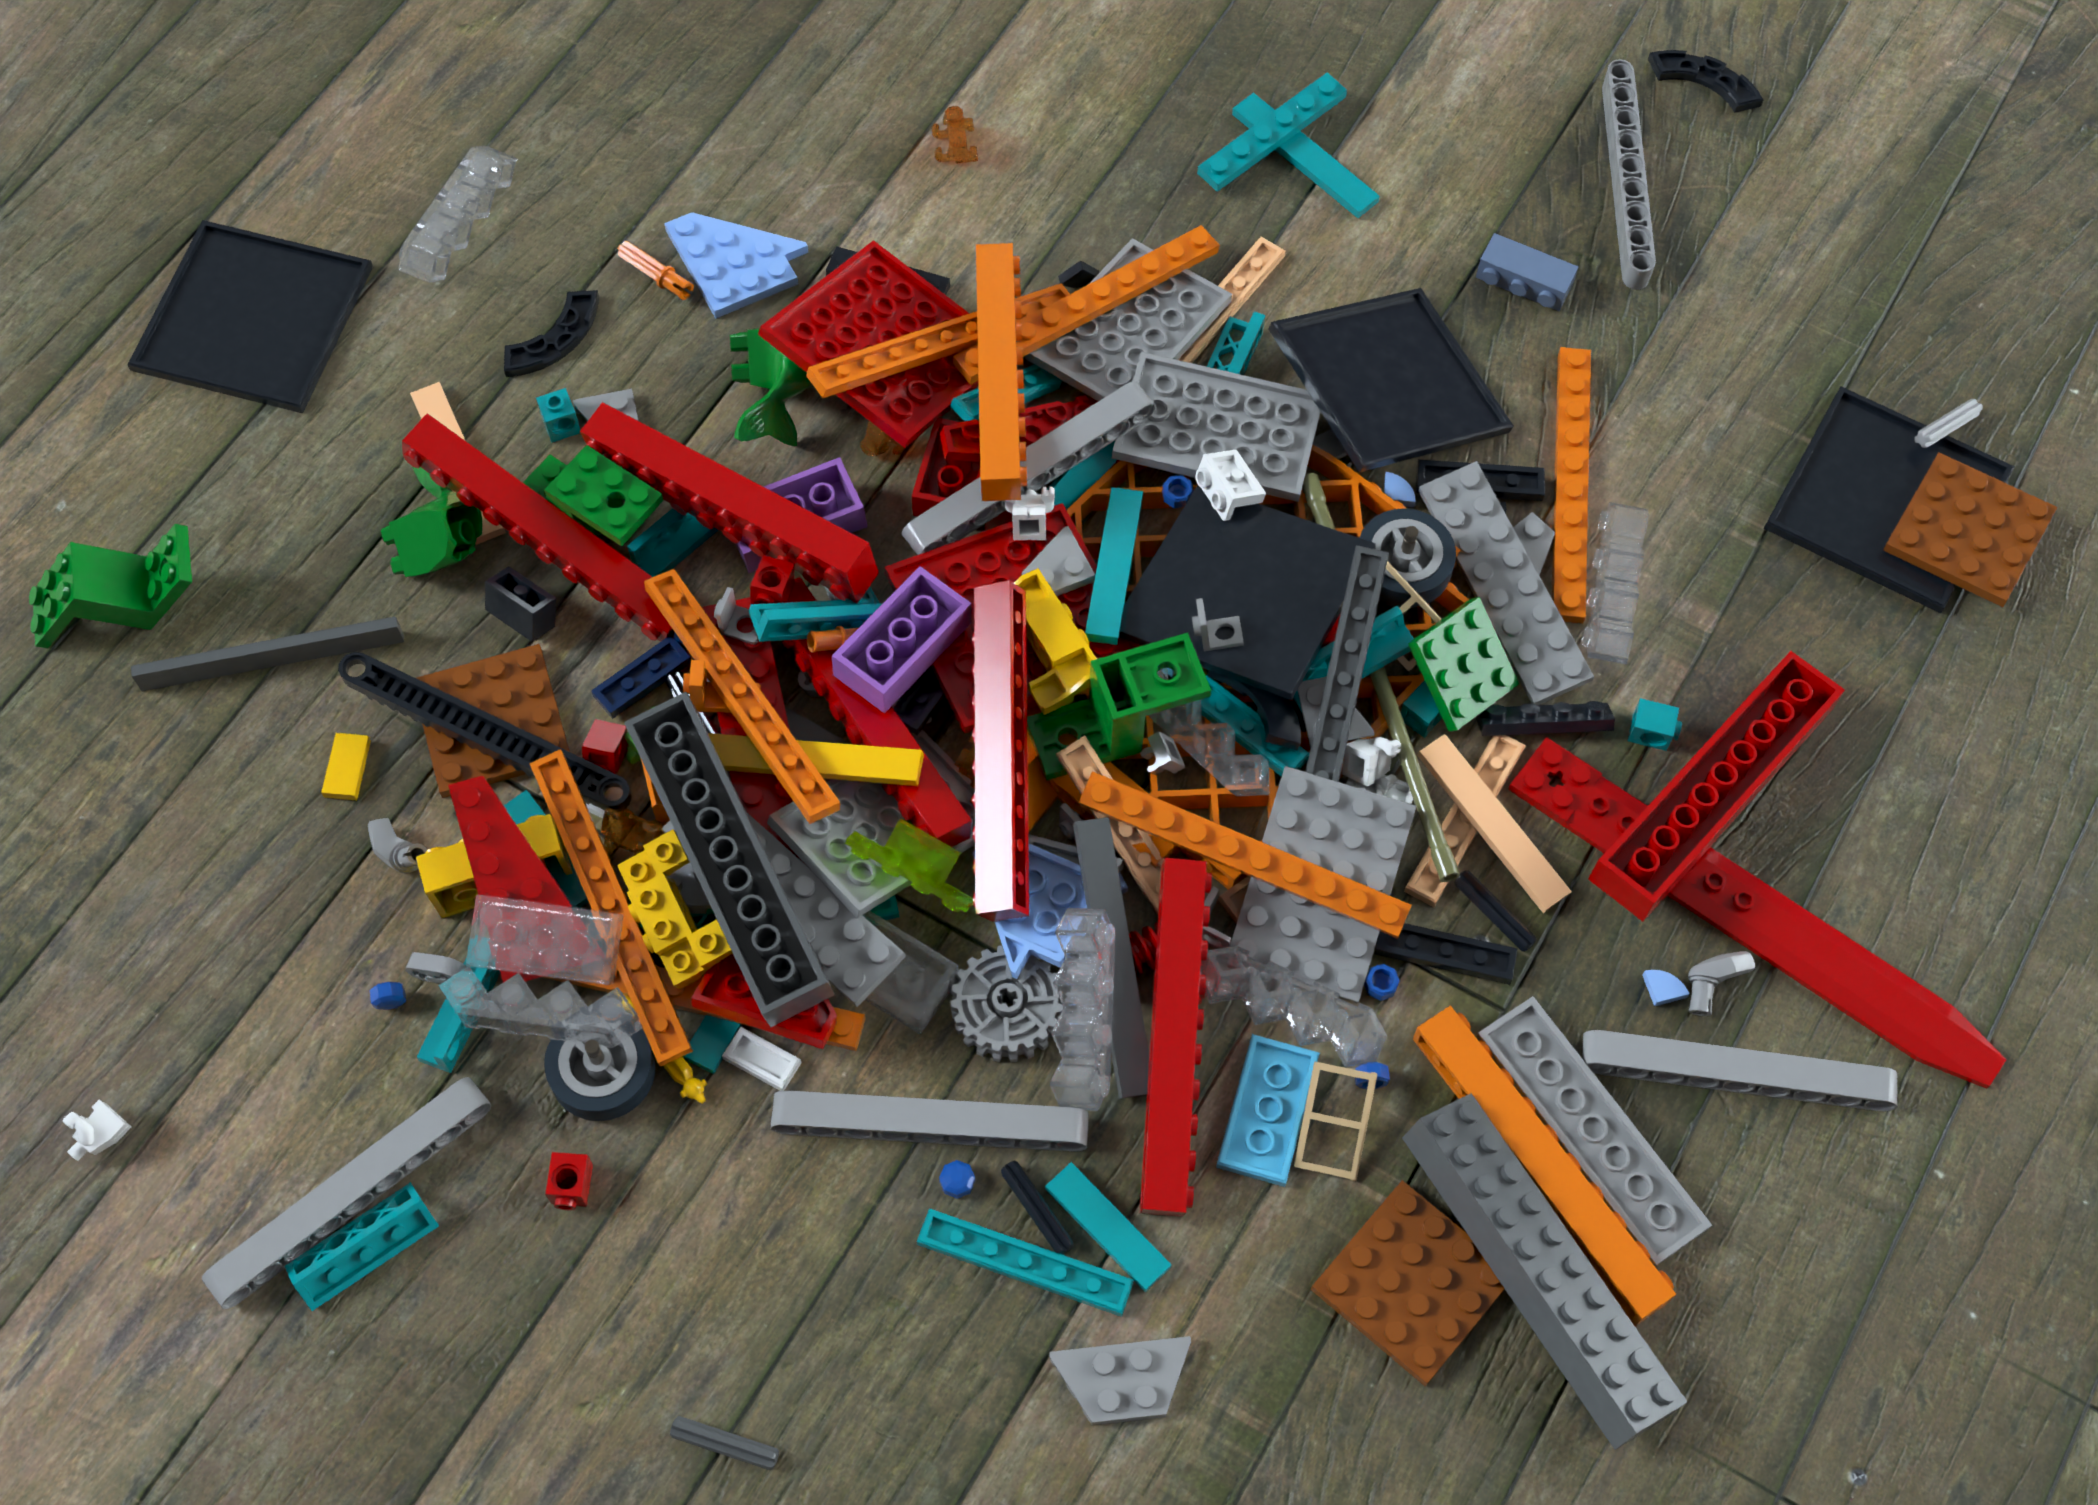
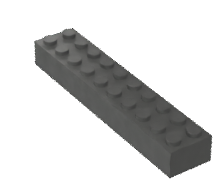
M687 692L625 721L624 724L760 1012L770 1027L834 996L835 993Z
M1472 1093L1420 1118L1402 1139L1614 1450L1660 1423L1686 1404L1687 1400Z

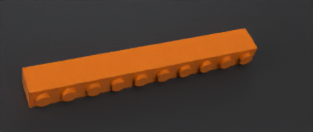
M1013 243L976 244L982 501L1021 500V486H1027V466L1020 467V462L1026 461V442H1019V437H1026L1025 417H1019V413H1025L1024 393H1018V389H1024L1023 370H1017L1018 365H1023V346H1016V342H1022V323H1016V319H1022L1021 300H1015V297H1021L1020 278H1014V275H1020V256H1013Z
M1450 1005L1417 1027L1413 1036L1414 1042L1458 1099L1472 1093L1636 1327L1668 1304L1676 1295L1671 1279L1665 1272L1656 1269L1649 1260L1650 1254L1646 1247L1640 1241H1635L1626 1230L1627 1225L1621 1215L1616 1211L1612 1212L1603 1201L1604 1196L1600 1188L1595 1183L1588 1182L1581 1173V1166L1578 1160L1571 1153H1566L1558 1143L1559 1139L1553 1128L1548 1124L1544 1125L1536 1115V1108L1531 1100L1526 1096L1522 1097L1514 1087V1080L1510 1073L1504 1068H1499L1492 1059L1493 1055L1488 1045L1482 1040H1477L1470 1031L1471 1026L1467 1018L1460 1012L1456 1013Z

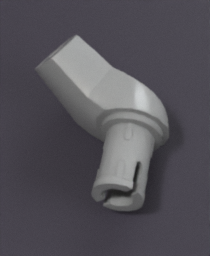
M389 818L377 819L368 823L367 827L372 849L379 859L401 873H411L418 869L416 856L425 854L427 849L424 845L419 843L413 844L397 837Z
M1747 951L1725 953L1706 959L1693 966L1688 974V979L1692 983L1689 1013L1698 1016H1711L1714 987L1726 979L1753 971L1755 969V962L1751 953Z

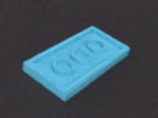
M1252 1034L1216 1168L1285 1187L1304 1116L1314 1061L1318 1062L1319 1052Z

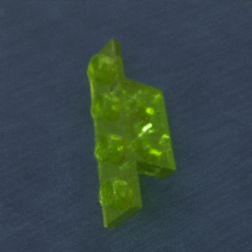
M900 819L897 822L884 847L856 831L847 837L844 844L851 847V852L864 860L873 859L882 865L881 869L887 874L894 877H900L901 875L911 881V886L917 891L927 895L932 893L943 899L941 902L947 908L956 912L962 910L966 913L973 905L972 897L946 883L961 852L905 820Z

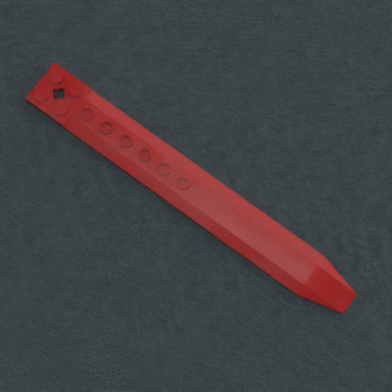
M1547 737L1508 788L1509 791L1602 853H1605L1647 807L1646 804L1604 778L1601 772ZM1549 776L1560 777L1564 786L1559 784L1555 787L1550 786L1551 779ZM1711 847L1667 895L1920 1063L1987 1089L2007 1060L1954 1006Z

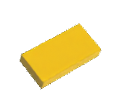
M335 733L321 791L324 798L357 801L371 743L369 736Z

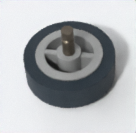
M1414 509L1389 510L1377 515L1368 522L1359 538L1376 543V550L1389 552L1387 561L1427 604L1439 597L1450 581L1456 561L1455 543L1447 528L1433 516ZM1385 569L1379 601L1393 607L1398 605L1400 608L1411 596ZM1415 602L1410 608L1419 607L1420 605Z
M592 1010L574 1016L555 1032L547 1046L544 1068L550 1088L558 1102L567 1111L582 1119L607 1121L629 1113L644 1100L654 1081L655 1057L645 1032L633 1019L616 1011Z

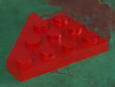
M734 954L727 956L707 970L691 998L692 1007L820 1049H824L837 1024V1014L829 999H826L770 1027L760 1012Z

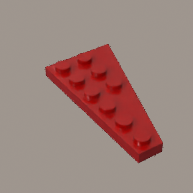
M1084 395L1076 397L1074 401L1068 403L1056 401L1025 408V413H1019V417H1025L1026 437H1019V442H1026V447H1028L1098 401L1092 397L1087 398ZM974 419L943 426L940 432V439L945 460L980 462V428L978 420ZM1117 460V461L1110 467V469H1111L1115 464H1117L1120 460Z

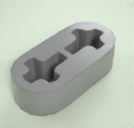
M418 952L412 953L405 968L408 974L420 980L460 986L468 970L466 965L450 957Z

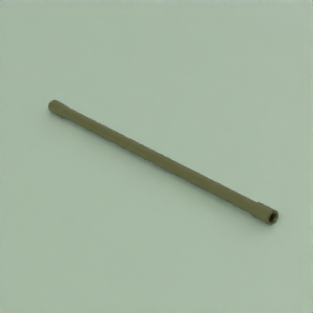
M1315 473L1305 475L1302 490L1307 504L1311 508L1315 522L1335 530L1318 475ZM1382 667L1369 675L1392 740H1398L1401 743V747H1398L1401 750L1397 754L1428 839L1431 856L1441 882H1450L1457 879L1460 873L1452 850L1445 839L1385 667Z

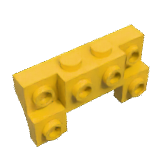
M1037 568L1020 576L1014 583L1026 591V639L1047 671L1046 674L1029 682L1028 690L1042 713L1046 715L1073 702L1075 694L1089 688L1090 663L1097 658L1089 647L1086 633L1082 629H1077L1073 623L1069 607L1065 603L1061 604L1043 574Z
M672 829L643 845L644 851L617 866L629 890L627 894L631 901V904L628 905L630 914L637 923L641 922L645 934L642 935V939L647 949L651 953L655 952L660 955L673 985L682 989L698 980L707 970L733 954L717 919L700 929L697 928L675 880L670 877L672 873L690 863L675 830Z

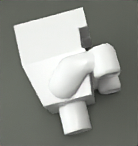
M1043 487L1041 494L1038 495L1034 490H1026L1024 495H1021V500H1005L1006 510L1012 513L1013 540H1046V513L1054 509L1055 490L1053 487H1050L1049 490Z
M1383 737L1357 739L1347 743L1342 774L1365 786L1377 783L1384 790L1396 787L1397 784L1393 783L1397 781L1396 776L1393 774L1384 775L1390 771L1391 758L1396 757L1397 753L1400 752L1401 749H1398V747H1401V743L1398 740L1389 741Z
M98 1100L92 1106L94 1111L89 1118L71 1112L63 1119V1122L69 1128L76 1129L72 1137L77 1142L67 1152L77 1161L87 1152L97 1155L117 1143L131 1128L121 1116L101 1100Z

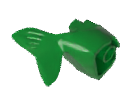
M760 328L746 329V332L731 334L730 351H747L748 363L731 364L732 381L749 383V385L770 389L762 399L744 411L738 420L734 438L739 441H750L770 435L784 444L797 446L796 427L785 407V402L813 387V384L806 376L807 372L758 335Z
M413 466L412 468L419 482L437 499L416 508L405 516L389 522L387 527L381 529L384 543L387 545L395 544L399 556L392 557L390 561L394 574H404L405 577L435 572L468 558L476 550L475 543L477 538L482 535L481 511L473 505L472 507L465 505L458 499L456 493L436 484L431 479L430 474L423 468H415Z

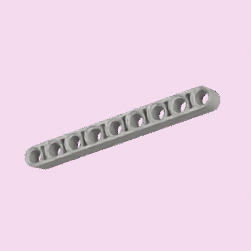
M1618 59L1608 65L1602 85L1622 280L1627 287L1639 290L1648 285L1655 267L1656 258L1635 73L1630 62Z
M1129 382L1026 447V461L1020 462V467L1027 466V486H1021V495H1024L1026 490L1037 491L1146 421L1156 410L1155 403L1137 382ZM981 477L910 521L904 527L902 536L917 555L962 539L1006 511L1005 500L982 501Z
M1590 1030L1583 1033L1582 1059L1594 1074L1874 1111H1890L1898 1106L1897 1072L1891 1068L1604 1030Z
M465 1077L458 1080L211 1266L202 1276L203 1283L222 1309L236 1306L284 1270L285 1265L314 1247L481 1120L490 1111L491 1103L471 1078Z
M778 1091L774 1093L770 1129L773 1132L786 1135L1082 1151L1087 1148L1089 1113L1085 1109L1075 1107Z

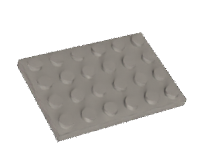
M1132 238L1090 283L1153 251V249ZM1185 269L1174 277H1170L1159 285L1027 354L1025 359L1093 399L1100 401L1120 387L1133 381L1141 352L1179 360L1231 303L1232 293Z
M1141 352L1133 381L1137 382L1155 403L1156 410L1146 421L1115 440L1112 451L1113 459L1195 478L1204 454L1237 450L1267 495L1299 502L1320 415L1319 408L1307 390Z
M921 730L918 736L913 733L911 734L972 819L970 839L934 855L928 845L923 846L919 841L913 823L903 818L892 794L888 795L881 783L837 779H831L826 782L840 801V810L812 824L808 823L794 801L769 815L767 824L856 919L975 845L973 839L975 809L973 804L970 803V799L975 793V783L923 730Z
M1285 766L1262 842L1390 896L1416 805ZM1251 877L1225 962L1358 1003L1379 930Z

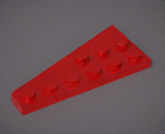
M482 775L449 784V791L504 987L608 958L547 867L529 844L523 832L516 825L486 778Z

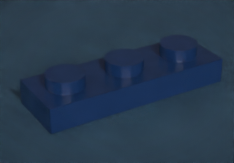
M669 635L591 690L592 695L613 719L666 682L668 674L681 671L690 665L691 657L672 635Z

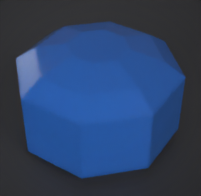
M1183 475L1170 476L1162 487L1164 502L1173 508L1184 507L1194 492L1192 481Z
M1380 964L1370 968L1364 986L1369 996L1382 1001L1394 996L1400 980L1394 968Z
M399 982L377 984L370 990L371 1004L379 1010L398 1008L406 1002L404 986Z
M1367 1062L1355 1069L1367 1073H1377L1375 1089L1387 1086L1390 1081L1389 1068L1385 1064ZM1355 1077L1356 1086L1367 1089L1369 1080Z
M956 1160L944 1165L939 1181L946 1195L959 1199L971 1193L975 1183V1176L969 1164Z

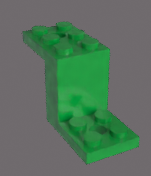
M588 445L568 465L549 454L523 482L597 537L602 533L620 546H623L664 501L660 492Z
M174 524L168 533L161 537L158 545L147 556L70 542L64 551L57 555L50 569L45 570L39 583L31 588L29 603L33 605V617L30 629L35 634V647L49 648L74 617L152 630L192 583L188 526Z
M1188 632L1092 660L1090 663L1088 699L1062 706L1046 715L1041 712L1027 717V730L1046 781L1067 775V772L1056 756V753L1069 746L1059 742L1058 738L1061 735L1070 733L1077 740L1086 736L1103 764L1142 752L1145 716L1210 697L1211 688ZM1163 668H1169L1176 673V676L1171 680H1164L1158 676L1157 672Z

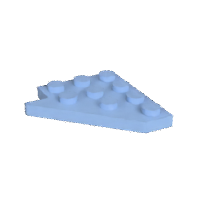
M693 212L664 223L668 236L715 319L798 285L797 276L788 261L808 253L806 242Z
M1029 843V917L994 921L1011 975L1016 979L1031 955L1062 968L1089 922L1080 865Z

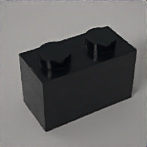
M510 566L485 581V610L531 642L555 627L556 598Z

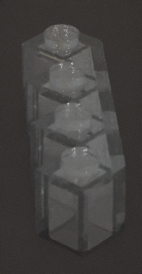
M488 146L471 147L404 241V245L399 251L400 263L398 270L429 283L445 280L451 252L467 248L475 219L489 217L495 189L510 187L517 158Z
M1609 502L1607 511H1601L1598 529L1602 530L1600 549H1596L1593 559V567L1597 568L1594 588H1590L1587 606L1591 607L1589 627L1584 629L1581 644L1586 646L1587 657L1627 665L1634 636L1632 622L1639 597L1637 584L1644 559L1642 545L1649 521L1647 509Z
M1167 668L1157 672L1160 678L1168 680ZM1201 700L1148 715L1236 797L1270 795L1269 761L1262 755L1235 756V730L1227 723L1202 724Z
M1067 908L1055 931L1065 955V960L1053 984L1064 1009L1051 1033L1062 1059L1052 1077L1050 1087L1059 1107H1075L1098 1111L1104 1097L1108 1095L1110 1090L1115 928L1110 923L1105 909Z
M1232 946L1208 950L1207 960L1202 961L1200 974L1206 975L1207 988L1205 995L1210 1004L1242 999L1254 1025L1286 1020L1299 1046L1331 1041L1345 1068L1377 1061L1387 1034L1372 1008L1361 1003L1358 1006H1354L1339 999L1340 993L1314 982L1313 985H1309L1293 977L1295 972L1274 962L1262 963L1250 957V951L1242 947Z
M470 966L439 985L447 1002L463 1025L468 1028L479 1029L483 1027L497 1029L503 1033L524 1036L532 1034L546 1036L552 1040L576 1043L578 1041L596 1040L599 1045L608 1048H614L623 1040L642 1029L638 1014L618 987L587 1007L569 980L538 1000L519 973L490 992L486 991Z

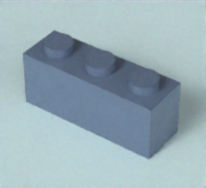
M1494 233L1480 259L1476 278L1483 280L1487 284L1508 290L1517 296H1523L1540 303L1544 307L1560 311L1573 286L1578 266Z

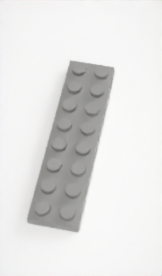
M1473 462L1419 486V493L1431 516L1439 520L1447 528L1454 540L1455 546L1461 550L1456 558V563L1475 598L1480 597L1506 656L1531 703L1540 705L1592 682L1594 679L1593 673L1478 462Z
M747 813L828 981L858 1007L906 957L905 953L863 915L856 919L808 866ZM671 821L662 828L664 833L674 829Z
M1533 996L1478 1032L1476 1035L1477 1040L1484 1041L1490 1048L1493 1055L1492 1059L1499 1068H1504L1510 1073L1514 1080V1087L1522 1097L1526 1096L1531 1100L1536 1108V1115L1544 1125L1548 1124L1553 1128L1558 1136L1560 1146L1566 1153H1571L1578 1160L1581 1166V1173L1588 1182H1593L1600 1188L1604 1196L1603 1201L1612 1212L1616 1211L1621 1215L1627 1225L1626 1230L1635 1241H1640L1646 1247L1650 1254L1649 1260L1655 1267L1712 1226Z

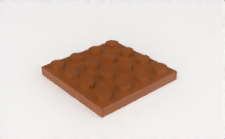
M1938 452L1883 551L2004 607L2058 507Z
M540 643L416 678L570 752ZM422 723L439 793L442 798L451 796L449 784L482 775L489 784H494L526 774L522 770L517 771L511 765H505L499 759L494 760L487 753L484 755L478 749L470 748L466 743L461 744L455 738L447 737L443 732L438 733L433 727H426Z
M1402 1180L1312 1285L1311 1290L1426 1387L1505 1288L1468 1234Z

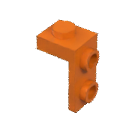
M691 660L690 673H684L683 692H687L690 695V699L697 712L731 713L712 684L707 682L705 660ZM756 683V685L761 690V685L759 683Z

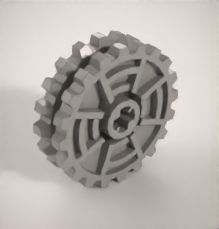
M998 946L997 952L994 953L985 949L981 951L982 958L977 960L971 957L967 961L969 968L967 970L960 969L957 973L959 981L957 984L952 985L951 1011L952 1018L956 1023L955 1029L957 1034L965 1036L963 1041L967 1047L975 1045L977 1047L976 1052L981 1057L987 1053L992 1054L993 1061L1000 1062L1002 1057H1008L1010 1062H1017L1018 1056L1023 1054L1027 1059L1034 1057V1049L1040 1048L1045 1050L1048 1047V1037L1056 1038L1059 1033L1057 1026L1063 1022L1064 989L1060 988L1059 985L1061 979L1058 973L1052 974L1050 972L1052 968L1051 963L1046 961L1040 962L1033 955L1029 957L1018 978H1013L1003 947ZM1007 1000L1008 1003L1013 1004V1006L1008 1007L1007 1004L1002 1003V1001Z

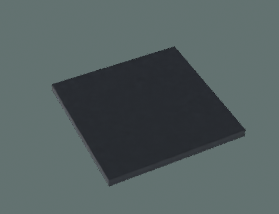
M202 220L127 365L130 371L303 413L373 269V264L371 260Z
M1421 288L1273 321L1268 328L1359 472L1507 434L1514 427Z
M1840 386L1763 529L1941 613L1956 585L1883 551L1886 543L1938 452L2004 483H2007L2015 466L1948 435L1929 447L1923 448L1920 443L1915 442V436L1926 425Z
M1197 485L1124 604L1119 637L1143 646L1188 632L1202 668L1292 700L1341 613L1356 545L1376 549V543L1260 504L1235 507L1231 519L1223 521L1218 512L1212 507L1202 488ZM1203 598L1206 621L1239 616L1244 645L1204 651L1202 636L1195 637L1192 617L1198 616L1196 599ZM1225 626L1219 628L1215 636L1218 639L1227 640L1234 635L1235 631L1231 627Z

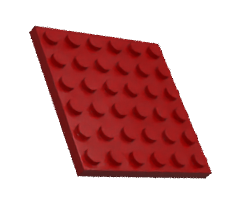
M873 240L762 324L758 335L807 372L810 366L970 313ZM955 353L835 395L906 448L933 425L938 418H941L951 409L950 405L953 398L974 390L979 385V381L971 385L953 365V356L958 354Z
M1063 503L1055 505L1051 512L1046 513V540H1013V521L885 566L884 574L893 592L921 566L971 603V624L931 665L964 734L973 731L975 727V712L972 706V698L975 695V680L972 675V666L975 663V652L972 643V634L974 632V615L972 612L974 588L1008 580L1014 583L1022 576L1024 569L1066 526H1069L1096 575L1097 565ZM1094 582L1057 596L1061 604L1065 603L1069 607L1073 623L1077 629H1082L1084 632L1086 630ZM1120 637L1117 645L1089 641V647L1097 659L1140 647L1139 644ZM1026 639L1028 710L1038 706L1028 690V683L1046 674L1047 671Z

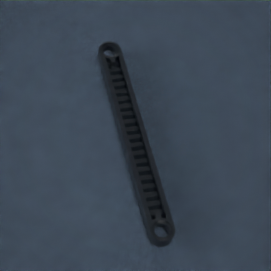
M352 652L347 654L338 665V671L344 683L348 687L366 695L370 700L375 699L380 705L385 704L393 711L398 710L403 716L406 717L408 715L414 721L422 722L426 727L431 726L438 733L443 732L447 737H453L461 744L466 743L470 748H476L484 755L487 753L494 760L499 759L505 765H511L517 771L522 770L530 777L534 776V773L529 763L561 749L586 804H592L611 813L621 812L630 805L632 795L627 781L621 776L364 653ZM362 664L365 666V671L362 675L358 677L348 675V671L353 665ZM612 787H618L623 790L621 798L616 801H609L604 797L606 791Z

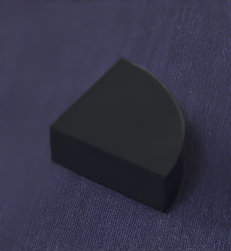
M1079 261L1058 277L1063 286L1079 288L1087 286L1100 271L1083 261Z

